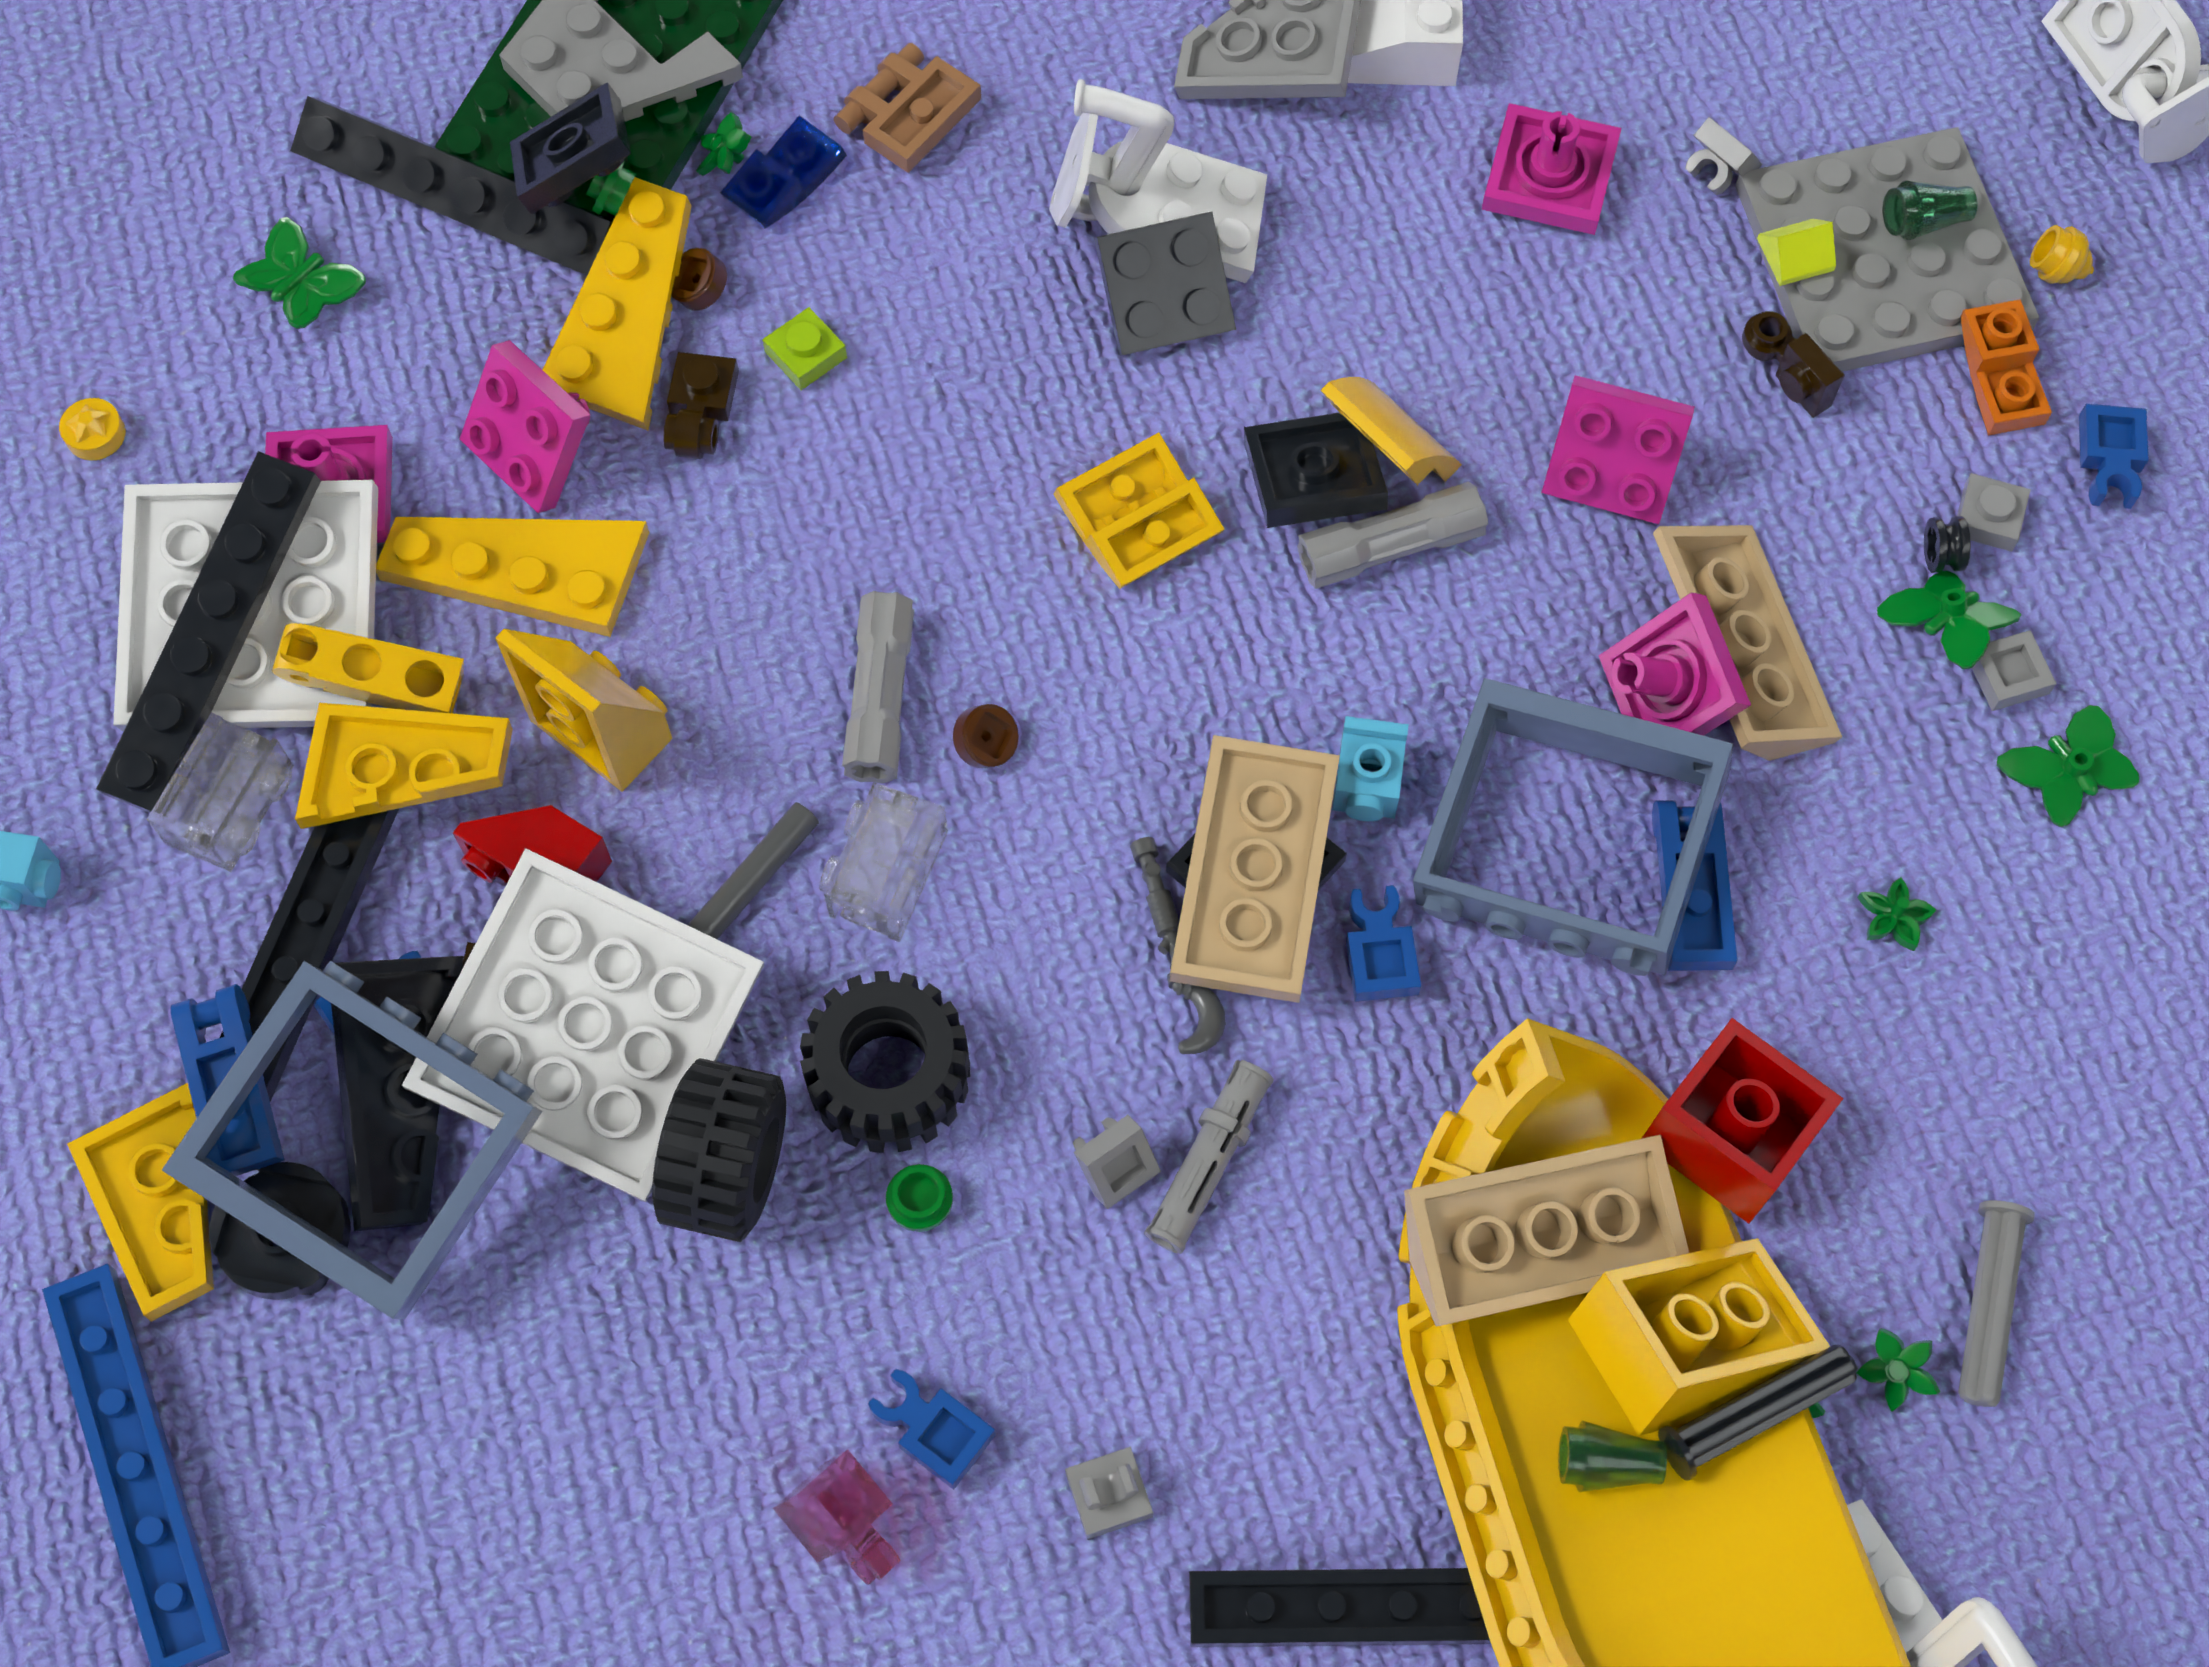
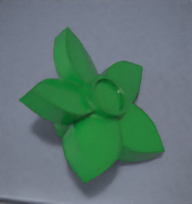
M730 112L721 121L717 133L701 136V145L710 153L696 169V172L700 175L708 174L716 166L724 173L730 174L733 161L739 164L744 159L742 152L747 148L752 136L742 130L741 121L733 112Z
M1902 877L1891 884L1887 897L1876 892H1860L1857 897L1868 911L1877 915L1867 928V940L1881 939L1892 932L1893 937L1901 946L1915 951L1918 947L1921 933L1919 925L1927 922L1936 912V909L1924 900L1913 899L1909 901V890Z
M1884 1328L1879 1329L1875 1343L1876 1352L1879 1357L1870 1359L1858 1369L1856 1374L1871 1383H1883L1886 1381L1885 1398L1891 1412L1906 1401L1909 1388L1924 1395L1938 1394L1940 1390L1933 1376L1924 1369L1919 1368L1929 1360L1932 1354V1341H1916L1905 1348L1903 1341L1898 1335Z

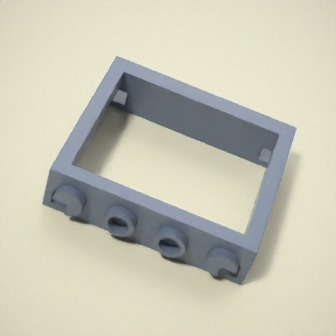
M1484 678L1413 879L1416 904L1423 906L1424 911L1429 915L1441 920L1456 922L1462 917L1483 923L1487 930L1503 938L1517 940L1525 935L1546 941L1551 949L1566 956L1580 958L1588 953L1609 959L1614 967L1629 974L1645 976L1651 971L1665 975L1731 770L1733 743ZM1496 731L1702 786L1654 936L1446 878Z
M331 960L323 971L304 961L171 1155L162 1171L392 1319H406L543 1111L527 1102L534 1090L515 1077L500 1069L495 1078L491 1079L471 1066L478 1054L457 1040L443 1033L437 1043L416 1031L414 1028L421 1018L386 996L379 1007L358 994L357 992L364 984V981ZM317 994L504 1113L396 1278H393L207 1158L219 1137Z

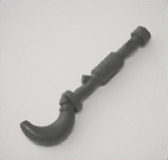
M1144 837L1132 842L1130 848L1134 861L1141 864L1142 878L1149 890L1146 900L1157 936L1163 938L1158 946V950L1165 955L1169 952L1171 969L1180 920L1176 913L1171 891L1164 888L1161 879V868L1155 859L1159 854L1155 840L1152 837ZM1169 973L1167 975L1168 987L1173 989L1178 996L1183 994L1185 1000L1190 999L1195 1005L1199 1017L1195 1032L1189 1038L1179 1042V1052L1181 1054H1197L1207 1051L1216 1045L1223 1035L1226 1025L1224 1008L1217 995L1209 988L1170 982Z

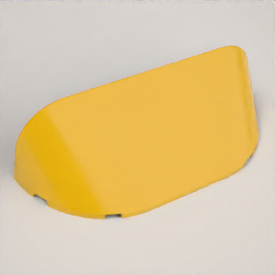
M1527 1018L1507 1034L1472 1071V1076L1478 1083L1468 1095L1459 1112L1446 1111L1442 1115L1425 1149L1412 1188L1641 1139L1668 1101V1098L1638 1068L1609 1048ZM1668 1164L1689 1253L1742 1242L1730 1210ZM1405 1212L1398 1257L1401 1262L1411 1264L1409 1260ZM1410 1265V1302L1399 1305L1397 1308L1402 1354L1411 1390L1499 1667H1911L1809 1408L1696 1468V1476L1688 1481L1684 1480L1668 1462L1659 1442L1658 1431L1638 1436L1567 1321L1589 1292L1442 1326H1435L1412 1265ZM1682 1425L1675 1426V1427H1672V1428L1677 1429V1428L1681 1427Z

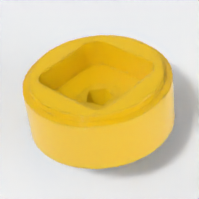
M86 398L75 402L65 410L59 422V432L63 441L75 456L84 460H100L112 455L120 448L126 435L125 424L116 408L110 402L100 398Z

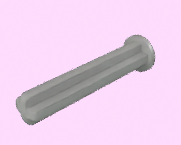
M1990 1200L1981 1202L1978 1213L1985 1218L1958 1391L1960 1397L1965 1402L1983 1407H1995L2000 1402L2025 1225L2032 1223L2035 1215L2031 1209L2023 1205Z

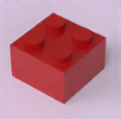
M1731 1018L1662 1107L1641 1139L1661 1135L1667 1164L1750 1224L1844 1098L1738 1021Z

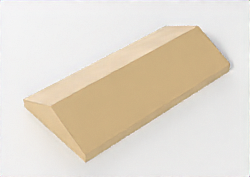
M1659 526L1653 532V535L1680 600L1691 592L1707 596L1751 703V706L1729 719L1741 749L1771 761L1830 745L1841 739V732L1753 526Z
M1661 1135L1404 1190L1409 1260L1435 1326L1587 1293L1605 1271L1689 1253Z

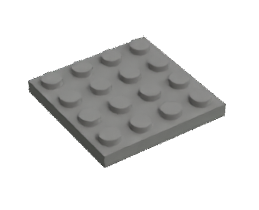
M1958 127L1754 169L1747 172L1743 177L1738 176L1735 185L1794 338L1796 339L1807 333L1842 372L1963 346L1961 314L1965 309L2021 299L2032 330L2039 319V315ZM1809 219L1833 222L1836 256L1835 270L1779 286L1757 240L1758 234Z

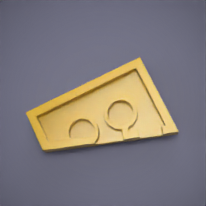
M188 1083L67 1143L142 1314L151 1322L214 1290L207 1199L162 1171L197 1119Z

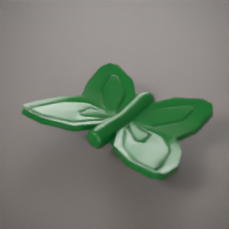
M289 217L280 218L270 231L265 244V259L246 265L237 270L233 276V280L237 285L257 292L272 291L271 299L274 302L283 301V312L289 324L296 329L305 328L315 321L324 305L340 304L354 297L366 283L365 275L350 264L329 263L320 267L324 264V259L318 253H313L306 260L309 245L302 227Z
M1941 571L1929 577L1923 588H1907L1892 594L1877 607L1878 617L1893 626L1915 627L1925 623L1924 631L1930 636H1935L1944 628L1940 641L1949 661L1962 669L1973 668L1984 656L1990 643L1989 630L2016 623L2021 617L2020 612L1995 602H1978L1980 599L1979 594L1975 591L1965 592L1966 585L1956 574L1950 571Z
M2089 705L2074 714L2065 731L2068 745L2060 735H2054L2048 740V746L2053 752L2039 746L2012 748L1997 757L1996 766L2009 778L2025 787L2041 789L2044 807L2052 823L2058 827L2070 824L2082 807L2083 792L2089 796H2095L2098 793V786L2115 790L2133 788L2139 783V773L2129 758L2113 748L2116 734L2110 717L2099 706Z

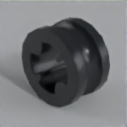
M1963 516L1952 517L1948 524H1945L1940 517L1930 518L1926 523L1924 532V555L1928 570L1931 573L1941 572L1945 565H1950L1954 572L1964 571L1969 563L1971 549L1970 531L1966 519Z

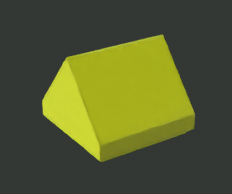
M1809 219L1758 234L1757 240L1779 286L1829 273L1836 268L1833 222Z

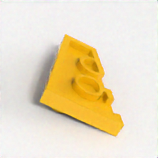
M319 702L295 820L300 829L502 787L513 731L509 718Z

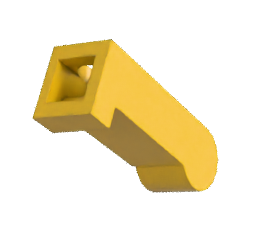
M291 623L286 624L284 627L272 672L281 679L311 688H323V691L387 708L453 713L464 676V659L312 625Z

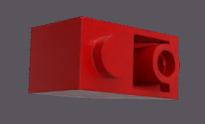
M552 805L462 822L453 831V835L464 854L461 859L463 865L488 883H492L496 877L508 883L525 848L595 882L599 880L612 863L602 836Z

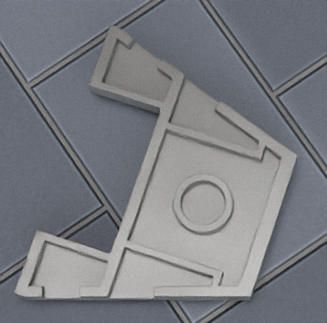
M542 0L499 55L503 69L550 116L555 115L607 82L621 100L624 120L626 122L644 115L642 108L669 98L679 103L696 97L697 88L719 80L722 81L723 86H727L743 78L741 63L709 32H706L663 64L658 63L596 3L598 0Z

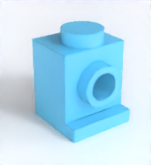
M1345 716L1332 810L1346 812L1349 817L1360 821H1377L1383 817L1395 819L1400 797L1409 724ZM1363 768H1365V769L1379 770V771L1369 772V771L1364 770Z
M0 831V909L15 911L20 908L21 904L45 908L47 900L52 899L56 895L61 880L60 861L40 837Z

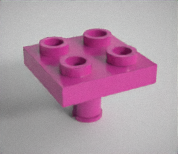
M1509 103L1481 210L1595 235L1622 128L1579 119L1570 113L1567 116L1561 115L1562 111L1552 113Z
M508 340L491 346L460 440L539 514L556 508L584 431L589 424L591 414L584 398L577 401L579 398L578 393H567L515 344Z
M1575 375L1541 493L1659 524L1695 406Z
M388 425L266 432L265 454L314 472L321 481L373 480L378 487L377 543H385L390 532L393 437Z
M1689 593L1599 655L1619 710L1623 715L1704 736L1751 706L1706 595Z

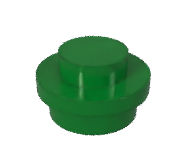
M625 161L609 175L603 177L594 176L586 195L596 199L592 209L593 212L600 215L601 211L604 210L614 216L617 215L636 173L623 167Z
M916 1164L905 1167L894 1175L887 1187L886 1204L889 1214L901 1227L916 1232L928 1231L939 1226L948 1217L953 1204V1192L950 1182L940 1170L929 1165Z

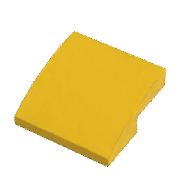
M1362 377L1339 378L1329 381L1321 389V392L1332 406L1416 485L1431 471L1435 472L1446 482L1462 465L1369 379Z
M1159 432L1057 487L1053 493L1078 535L1119 589L1225 530L1195 478L1187 480Z

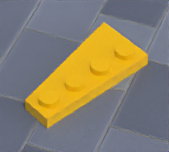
M634 177L542 370L567 393H578L579 398L577 401L584 398L589 409L649 431L652 409L650 408L654 383L658 384L662 364L660 357L665 327L669 328L673 307L670 301L674 279L679 275L692 206L686 195Z
M395 517L376 563V573L381 581L611 637L650 532L646 521Z

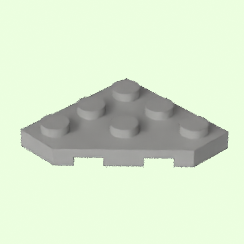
M1230 0L1228 3L1231 9L1207 28L1200 24L1183 37L1174 85L1180 99L1345 97L1361 0Z

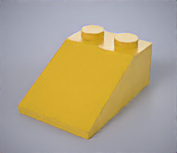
M503 629L495 637L530 721L621 792L630 785L673 739L665 714L668 712L665 704L646 687L639 686L634 690L622 681L618 668L600 652L594 650L588 655L571 641Z
M1758 1238L1605 1271L1567 1320L1638 1436L1659 1431V1429L1667 1425L1675 1427L1686 1424L1830 1347Z

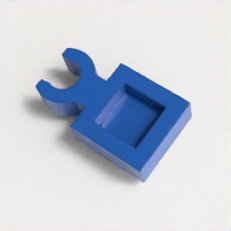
M2085 404L2079 414L2080 468L2098 469V474L2089 487V500L2092 506H2100L2107 495V486H2113L2122 492L2124 508L2131 509L2142 492V482L2137 473H2141L2149 461L2147 409Z
M1394 885L1386 886L1384 893V904L1386 907L1380 911L1367 909L1362 901L1361 889H1353L1349 903V914L1352 921L1359 928L1363 929V931L1348 932L1346 938L1354 1001L1418 996L1421 990V981L1412 926L1393 928V922L1396 919L1400 904L1397 889Z
M895 1369L890 1375L891 1380L897 1387L906 1392L905 1401L899 1407L888 1408L879 1400L872 1398L868 1403L870 1411L877 1421L886 1426L898 1427L903 1425L908 1430L898 1442L899 1448L954 1490L996 1436V1431L942 1388L939 1389L928 1404L921 1398L914 1378L905 1371Z

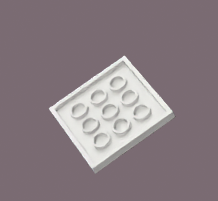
M373 480L320 482L204 729L314 727L319 702L372 707V703L323 691V688H311L291 683L276 676L272 672V668L286 624L312 625L374 639L378 487ZM243 482L125 485L113 723L121 731L125 730Z
M525 848L427 1038L437 1043L441 1035L445 1033L478 1054L471 1066L494 1079L499 1070L502 1069L534 1090L527 1102L543 1112L521 1144L646 1203L652 1192L658 1143L673 1094L681 1078L696 1059L702 1058L717 1061L764 966V962ZM417 1057L402 1084L405 1089L492 1130L495 1129L504 1115L503 1112Z

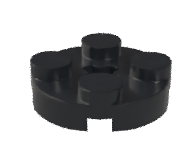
M278 1162L257 1169L259 1173L249 1176L244 1180V1182L348 1248L351 1221L348 1215L347 1203L320 1172L299 1163ZM215 1206L209 1226L210 1245L213 1254L218 1258L220 1268L240 1289L256 1297L282 1300L300 1294L312 1295L326 1286L329 1280L327 1276L282 1247H273L271 1240L223 1209Z

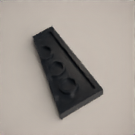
M464 956L338 962L335 964L364 981V984L357 993L380 1007L387 996L419 1016L421 1019L414 1029L427 1037L462 971ZM331 1003L354 1232L421 1225L428 1222L439 1142L436 1130L440 1105L402 1086L416 1059L414 1055Z

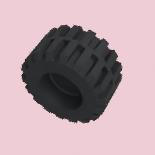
M875 971V982L863 984L861 976L858 975L847 980L849 991L841 995L833 988L823 996L826 1010L823 1012L814 1008L807 1019L810 1033H802L800 1049L803 1060L800 1063L815 1111L819 1110L823 1124L832 1133L839 1129L843 1141L854 1147H857L861 1139L865 1140L868 1143L870 1152L884 1153L885 1142H896L898 1152L912 1150L910 1139L921 1135L925 1144L938 1137L936 1125L942 1122L949 1127L957 1117V1102L965 1103L969 1091L967 1078L970 1077L967 1038L964 1025H960L958 1011L951 1001L943 1004L941 991L928 983L923 990H920L917 976L903 973L900 982H892L889 971ZM887 1036L904 1038L916 1044L925 1053V1059L919 1071L910 1080L897 1087L888 1089L870 1088L860 1084L848 1074V1067L855 1053L863 1045L877 1038Z
M702 1058L696 1059L690 1066L673 1094L662 1127L655 1158L652 1197L655 1216L659 1224L741 1242L747 1237L757 1224L767 1202L782 1147L787 1105L783 1080H781L780 1076Z

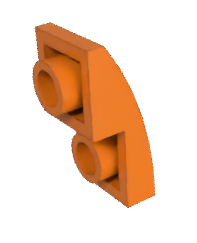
M2021 299L1963 310L1961 324L1966 357L1976 399L1988 435L2045 425L2052 411L2033 364L2040 349Z

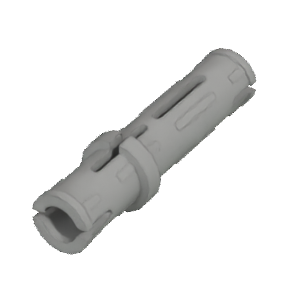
M1236 1060L1233 1070L1212 1108L1204 1109L1198 1120L1202 1128L1175 1175L1157 1213L1144 1232L1146 1237L1154 1243L1174 1253H1183L1200 1215L1211 1198L1237 1146H1245L1251 1135V1131L1247 1127L1274 1080L1265 1070L1245 1060Z

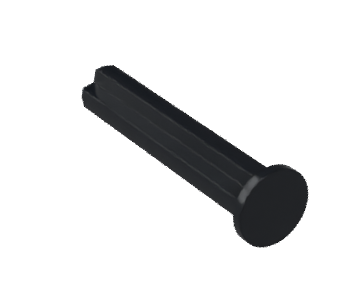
M1832 1345L1677 1429L1668 1425L1659 1429L1658 1437L1661 1448L1675 1472L1681 1478L1688 1481L1696 1476V1468L1854 1383L1857 1379V1365L1843 1346Z

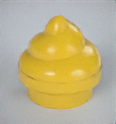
M2053 225L2048 228L2035 244L2030 256V266L2038 270V277L2049 284L2069 283L2074 279H2084L2094 272V267L2092 266L2093 257L2089 250L2088 238L2083 232L2073 226L2064 229L2058 225Z

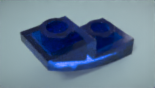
M799 115L766 155L756 149L722 189L720 194L724 199L766 229L791 212L814 192L847 155L840 144Z

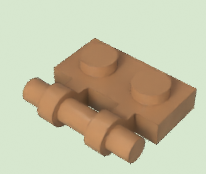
M908 43L898 54H888L878 64V74L864 87H855L844 98L845 106L834 116L836 126L846 134H850L861 122L868 124L863 129L864 144L907 173L981 100V85L938 56L923 70L919 69L917 66L924 60V54L913 43ZM894 89L901 91L890 103L884 101Z

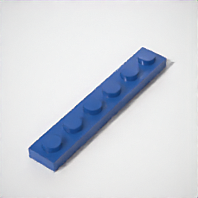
M105 1264L42 1289L150 1667H198L229 1654L230 1649L117 1271L109 1264Z

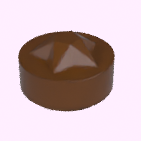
M692 248L685 251L681 257L679 275L674 279L671 297L690 310L698 311L708 308L717 301L725 288L727 270L724 263L704 248Z
M985 704L966 709L960 714L953 728V743L956 752L965 763L976 768L995 767L1006 763L1013 756L1018 745L1019 735L1016 722L1007 710L998 705Z

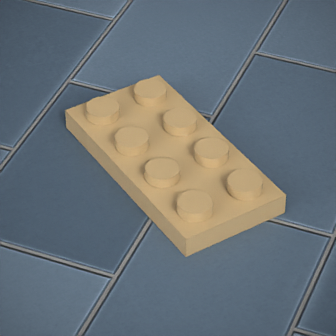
M1213 735L1170 970V982L1296 1003L1300 1002L1340 755Z

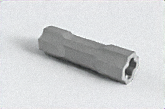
M1466 482L1428 494L1417 503L1353 523L1339 522L1298 535L1299 544L1297 547L1301 565L1306 572L1308 581L1317 589L1358 576L1366 568L1432 547L1446 548L1486 535L1488 518L1485 505L1479 496L1477 487L1470 482Z
M873 591L863 595L860 601L856 636L858 654L851 717L846 726L842 766L845 768L844 775L859 782H878L883 784L897 779L901 743L899 724L906 657L910 652L914 617L913 600L898 592L883 593Z

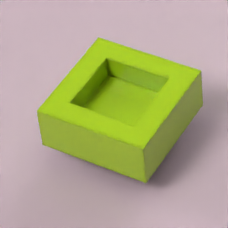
M810 307L762 339L765 353L801 391L847 359L846 345Z

